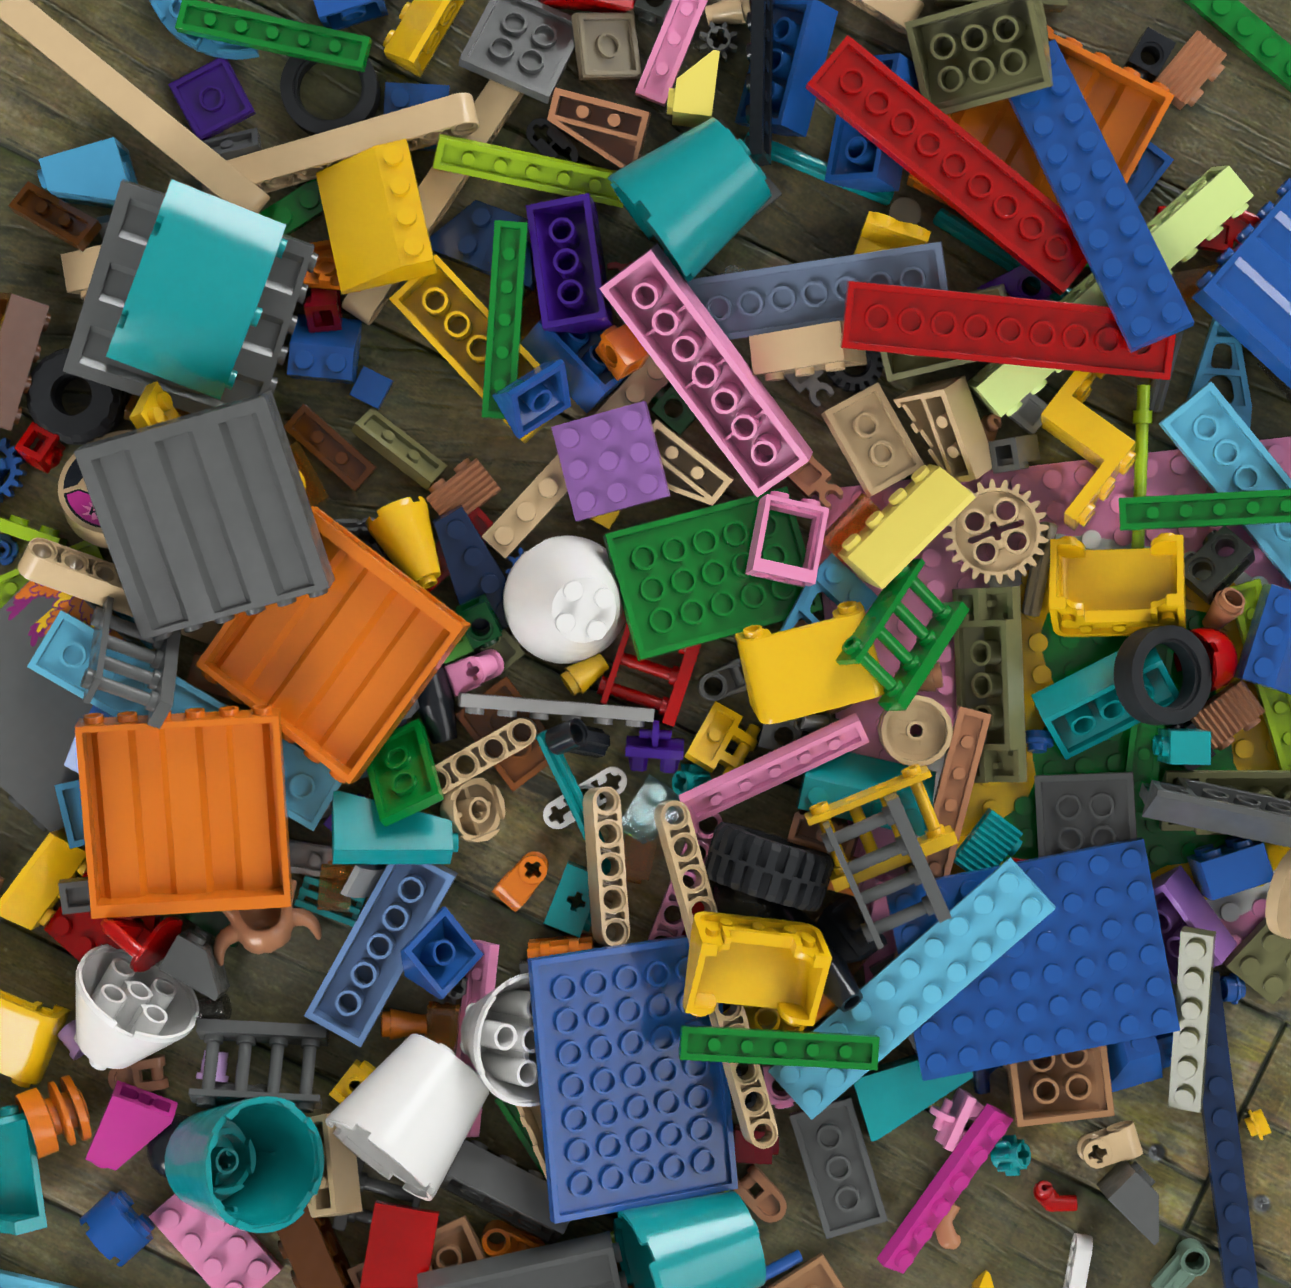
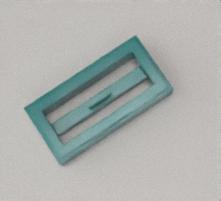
M305 875L294 905L353 927L361 913L366 898L347 897L357 901L356 906L315 892L308 889L310 884L342 895L340 893L343 887L314 876ZM305 896L351 912L353 915L349 917L304 900Z

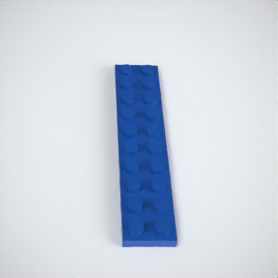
M1053 39L1049 41L1053 86L1008 98L1132 353L1192 327L1194 320L1056 40Z

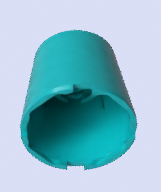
M714 117L619 169L608 177L614 192L648 240L652 237L656 238L664 248L663 252L687 283L716 256L772 197L765 181L767 177L762 169L750 159L751 152L740 138L737 140L733 133Z
M272 1096L249 1098L197 1112L183 1120L170 1137L165 1153V1172L168 1183L176 1196L184 1203L237 1229L252 1233H270L281 1230L294 1223L305 1213L303 1211L312 1196L317 1195L324 1172V1150L318 1129L312 1119L295 1106L296 1104L284 1098Z
M734 1191L616 1212L618 1218H615L613 1221L615 1242H619L623 1261L619 1263L621 1270H625L628 1286L633 1285L634 1288H760L765 1284L766 1265L759 1238V1229L745 1203Z

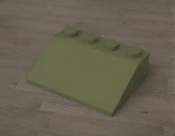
M982 0L905 22L920 93L946 115L1053 86L1047 21L1042 0Z

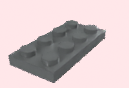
M851 1096L834 1100L812 1120L803 1110L789 1113L826 1239L888 1221Z

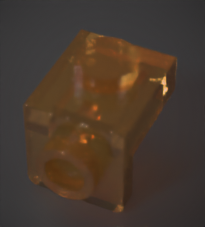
M328 861V864H321L317 910L350 911L351 897H346L340 893L354 866L332 864V861Z
M429 1001L426 1014L427 1033H425L424 1037L437 1044L442 1043L454 1052L458 1040L461 1005L440 1004L435 1001Z

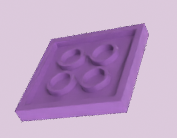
M646 401L551 427L575 521L579 522L671 496Z

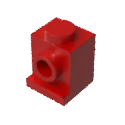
M34 422L30 424L14 447L29 465L46 474L60 463L63 451L65 450L64 445L59 442L60 437L57 434L48 432V430ZM36 437H38L39 441L34 449H29Z

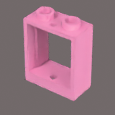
M771 491L770 494H766L759 499L745 574L799 587L812 586L816 583L829 508L820 506V502L814 499L803 498L800 502L789 499L790 495L787 493ZM770 510L812 519L803 568L761 558Z

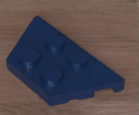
M475 200L430 237L433 254L491 276L495 220L528 223V219ZM528 226L524 289L533 292L535 288V281L533 280L534 262Z

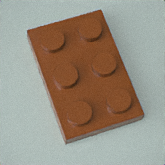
M508 676L483 693L485 695L523 698ZM464 707L455 716L473 740L477 742L517 718H529L530 712L517 711V717L497 716L498 710L485 709L484 715L465 713ZM531 719L536 724L538 733L547 729L540 719ZM519 723L514 728V735L520 741H527L531 736V729L525 723ZM491 739L486 744V751L490 756L498 757L503 752V746L500 741ZM535 739L526 748L494 765V768L513 792L549 764L537 739Z

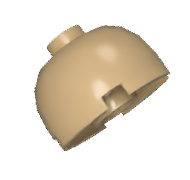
M471 778L446 792L443 796L444 800L441 801L439 808L440 817L452 821L453 833H458L459 840L470 843L488 841L497 835L500 830L497 827L500 820L504 819L506 813L504 798L499 788L495 784L491 785L488 781H485L487 779Z

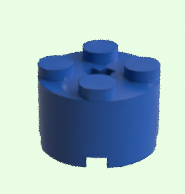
M122 1189L118 1193L108 1192L79 1219L81 1226L87 1222L90 1227L86 1235L109 1260L114 1256L117 1257L119 1262L116 1265L119 1267L124 1266L153 1239L151 1231L155 1228V1225L147 1215L142 1213L139 1216L131 1207L134 1204L133 1200Z

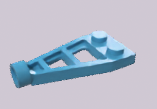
M1212 317L1186 400L1205 386L1212 377L1225 376L1231 381L1234 398L1230 405L1250 428L1252 403L1242 345ZM1228 344L1231 347L1232 366L1230 369L1213 368L1211 366L1215 345Z
M831 553L819 565L816 583L802 588L780 631L792 629L799 619H803L807 624L819 622L810 612V607L814 598L820 592H823L837 606L845 601L861 602L865 612L878 596Z

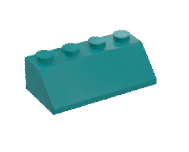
M1152 648L1144 661V686L1147 694L1156 704L1167 707L1176 700L1179 692L1156 648ZM1118 651L1031 695L1043 722L1065 760L1140 723L1124 709L1115 690L1114 664Z
M852 752L845 753L803 773L796 807L810 811L809 808L819 802L827 801L828 804L902 775L901 770L908 767V765ZM930 770L932 777L923 780V784L933 806L936 771ZM908 786L896 791L915 835H925L927 827L911 787ZM879 798L861 805L866 818L882 812L881 808H883ZM849 811L834 816L853 821ZM888 824L881 826V828L892 830Z

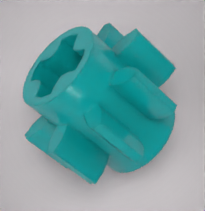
M681 764V771H677L673 775L672 788L677 795H680L712 780L711 776L707 771H703L704 768L697 764Z
M1004 1135L1002 1141L997 1142L991 1151V1161L998 1172H1005L1006 1176H1019L1020 1170L1027 1169L1031 1161V1151L1029 1146L1024 1143V1139H1017L1016 1135Z

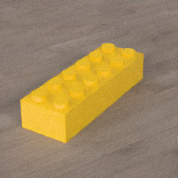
M436 254L434 259L437 274L408 280L389 300L483 399L489 310ZM521 344L518 379L540 365ZM502 419L504 423L511 429L507 420ZM549 421L542 424L535 430L531 431L530 433L522 437L520 440L524 444L527 443Z

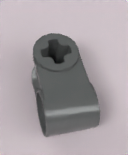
M740 657L701 676L697 685L701 697L706 700L717 701L734 693L738 694L747 690L746 683L739 670L740 667L743 673ZM710 677L717 678L721 683V690L715 696L708 695L704 690V683Z

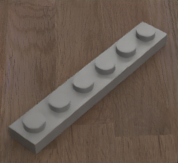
M460 692L458 694V706L465 707V713L484 715L485 709L498 710L497 716L517 717V711L530 712L529 718L542 720H549V714L562 715L561 721H569L574 718L581 720V716L594 717L593 723L613 725V719L626 720L625 726L644 727L645 721L654 722L655 709L647 707Z

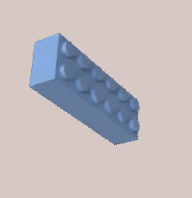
M388 864L304 1016L361 1047L404 972L400 951L436 914L458 873L442 864Z

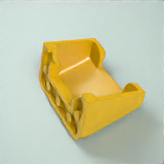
M1161 533L1151 541V548L1085 550L1084 544L1073 536L1050 539L1049 611L1053 631L1063 637L1130 636L1139 629L1155 626L1175 625L1186 628L1184 536L1174 533Z
M842 602L832 612L833 618L773 634L768 629L762 628L761 625H751L744 628L743 632L735 633L749 702L759 722L762 724L781 723L874 699L884 694V687L861 664L839 665L836 662V659L842 652V645L853 635L866 615L865 608L861 602ZM873 642L868 653L879 663Z
M708 911L697 912L694 915L691 927L683 996L685 1013L704 1017L715 1011L716 1003L777 1009L780 1017L789 1026H814L832 960L822 932L817 927L803 922Z
M0 990V1073L11 1077L12 1083L20 1087L29 1088L31 1084L35 1085L42 1081L59 1040L57 1035L64 1027L71 1010L59 1005H54L52 1010L48 1007H42V1002L36 1001L32 1003Z

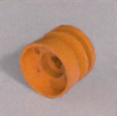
M68 1074L60 1077L61 1093L54 1081L47 1082L49 1097L46 1099L43 1098L36 1087L15 1095V1103L19 1105V1110L24 1111L36 1145L37 1159L59 1151L57 1136L60 1134L64 1136L70 1146L76 1144L74 1129H76L81 1140L85 1141L92 1138L90 1115L81 1091L75 1086Z

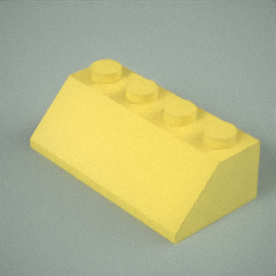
M928 464L918 468L911 476L912 481L905 488L896 490L888 499L890 503L882 511L878 510L871 514L865 521L866 526L858 534L850 535L843 542V549L838 555L863 582L880 589L885 588L976 498L972 492L940 466Z

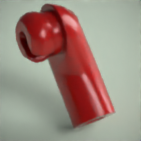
M1046 1180L1035 1184L1033 1188L1034 1197L1046 1211H1077L1076 1195H1059L1052 1187V1184Z

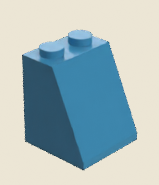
M115 137L39 159L41 169L37 170L41 186L43 189L47 188L52 195H55L64 202L113 209L121 181L125 179L138 184L129 150Z

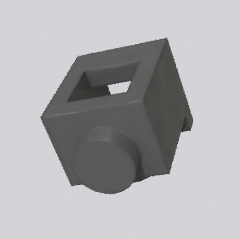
M1037 434L988 442L993 474L1029 468L1028 462L1041 460Z

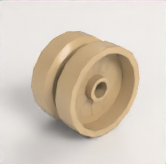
M917 694L905 711L883 710L877 726L879 742L886 753L901 764L908 766L919 764L920 766L930 765L942 758L950 747L953 735L951 718L945 708L934 699ZM918 724V727L922 729L921 734H914L912 736L910 728Z

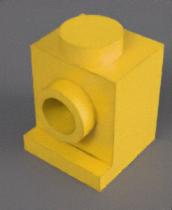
M356 1059L329 1095L338 1103L343 1102L354 1091L350 1086L351 1082L359 1081L362 1083L376 1068L368 1061L364 1060L361 1063Z

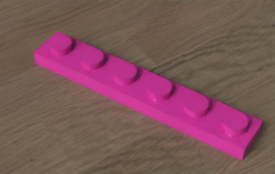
M988 1103L876 1258L884 1267L904 1274L913 1263L914 1258L931 1238L944 1216L949 1213L959 1195L969 1185L974 1174L987 1160L988 1155L1000 1138L1006 1133L1007 1128L1014 1120L1007 1112Z

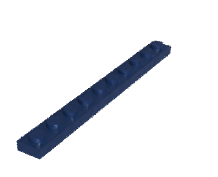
M1213 970L1203 1108L1201 1111L1223 1287L1259 1288L1220 976L1217 970Z

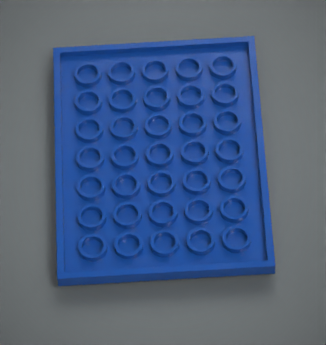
M1142 837L1015 862L1056 908L913 1032L923 1081L1180 1031L1145 842ZM1001 865L935 878L948 910L952 909ZM912 884L887 895L889 914L892 915L921 902V898L926 896L922 884L918 886ZM925 914L892 929L897 955L938 921L935 914L931 916Z
M687 935L527 959L550 1221L554 1224L738 1189L731 1096L722 1062L679 1059L681 1025L712 1026L709 1014L704 1017H697L690 1013H685L683 1007L689 953ZM719 1003V1011L722 1014L723 1003Z

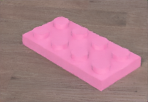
M175 1193L149 1216L151 1221L211 1288H262L283 1268L252 1232L237 1229L184 1203Z

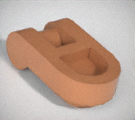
M165 1055L149 1056L129 1067L111 1069L108 1074L109 1086L114 1090L117 1080L146 1091L168 1088V1077L164 1076L163 1066L166 1065ZM150 1069L152 1079L143 1080L142 1070Z
M752 1164L747 1169L748 1173L741 1180L738 1179V1189H734V1192L741 1197L761 1220L768 1223L777 1222L786 1214L787 1205L785 1197L766 1177L763 1171L756 1164ZM758 1183L762 1190L754 1196L749 1189Z

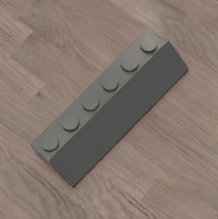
M1177 777L1175 784L1152 780L1151 784L1143 782L1141 784L1139 796L1145 804L1142 817L1291 848V800Z

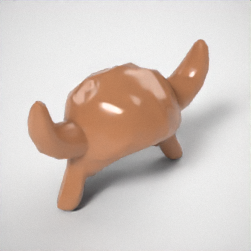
M292 879L293 899L297 886V881ZM292 905L291 907L222 911L230 921V925L222 929L216 936L213 947L214 957L217 964L223 966L227 948L236 942L241 943L246 950L254 954L272 953L289 942L295 926L307 927L315 938L320 940L322 937L319 920L312 912L304 908H293Z

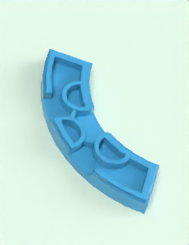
M149 0L163 25L188 47L200 53L222 59L238 60L259 57L258 49L177 32L175 25L182 0Z

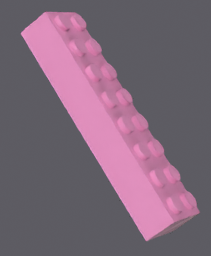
M658 244L654 245L599 288L756 497L762 495L810 460L813 453L812 449L759 378L753 375V370Z

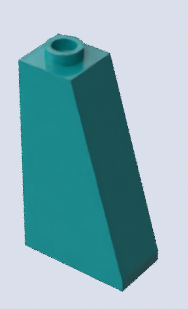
M333 791L332 864H451L453 852H458L459 836L458 833H453L452 821L449 819L416 812L385 827L379 819L375 800L342 791Z
M917 1054L878 1065V1070H869L853 1085L871 1142L882 1138L973 1078V1073L968 1072L923 1081Z

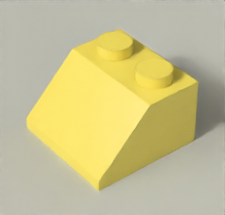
M711 51L676 79L675 89L669 88L667 115H672V125L694 128L712 118L720 51Z

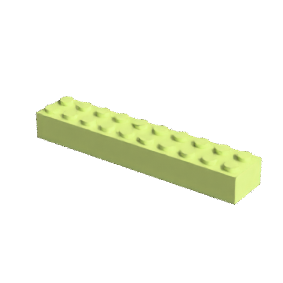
M1229 165L1211 167L1147 223L1171 275L1173 274L1171 268L1179 261L1185 263L1198 252L1196 246L1205 238L1207 241H1210L1224 229L1221 224L1230 216L1234 219L1249 207L1246 202L1254 195ZM1093 273L1089 274L1059 301L1109 307ZM989 362L967 383L970 390L990 413L999 417L1006 414L1009 417L1023 405L1021 400L1027 394L1031 393L1034 395L1048 383L1046 378L1052 372L1056 371L1059 373L1062 370Z

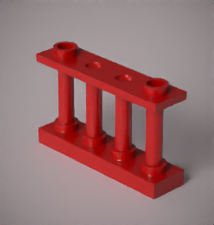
M626 624L609 677L602 676L597 694L602 695L601 703L607 704L609 696L612 695L657 710L659 715L663 716L662 723L674 727L701 644L678 651L679 654L684 655L680 667L674 665L673 668L646 659L638 661L637 656L624 652L630 636L629 627ZM620 664L669 680L668 684L674 685L670 698L663 696L662 699L614 683Z

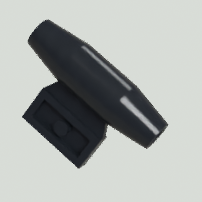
M444 663L402 719L411 718L418 711L432 744L458 738L454 698Z
M845 894L823 910L817 923L801 909L784 906L779 903L775 904L769 913L771 919L808 923L820 929L832 956L823 994L842 1012L855 1008L861 1002L863 995L847 964L858 961L863 962L878 951L874 941L867 942L860 924L866 921L856 899L851 895ZM879 934L883 945H887L888 942L885 936Z

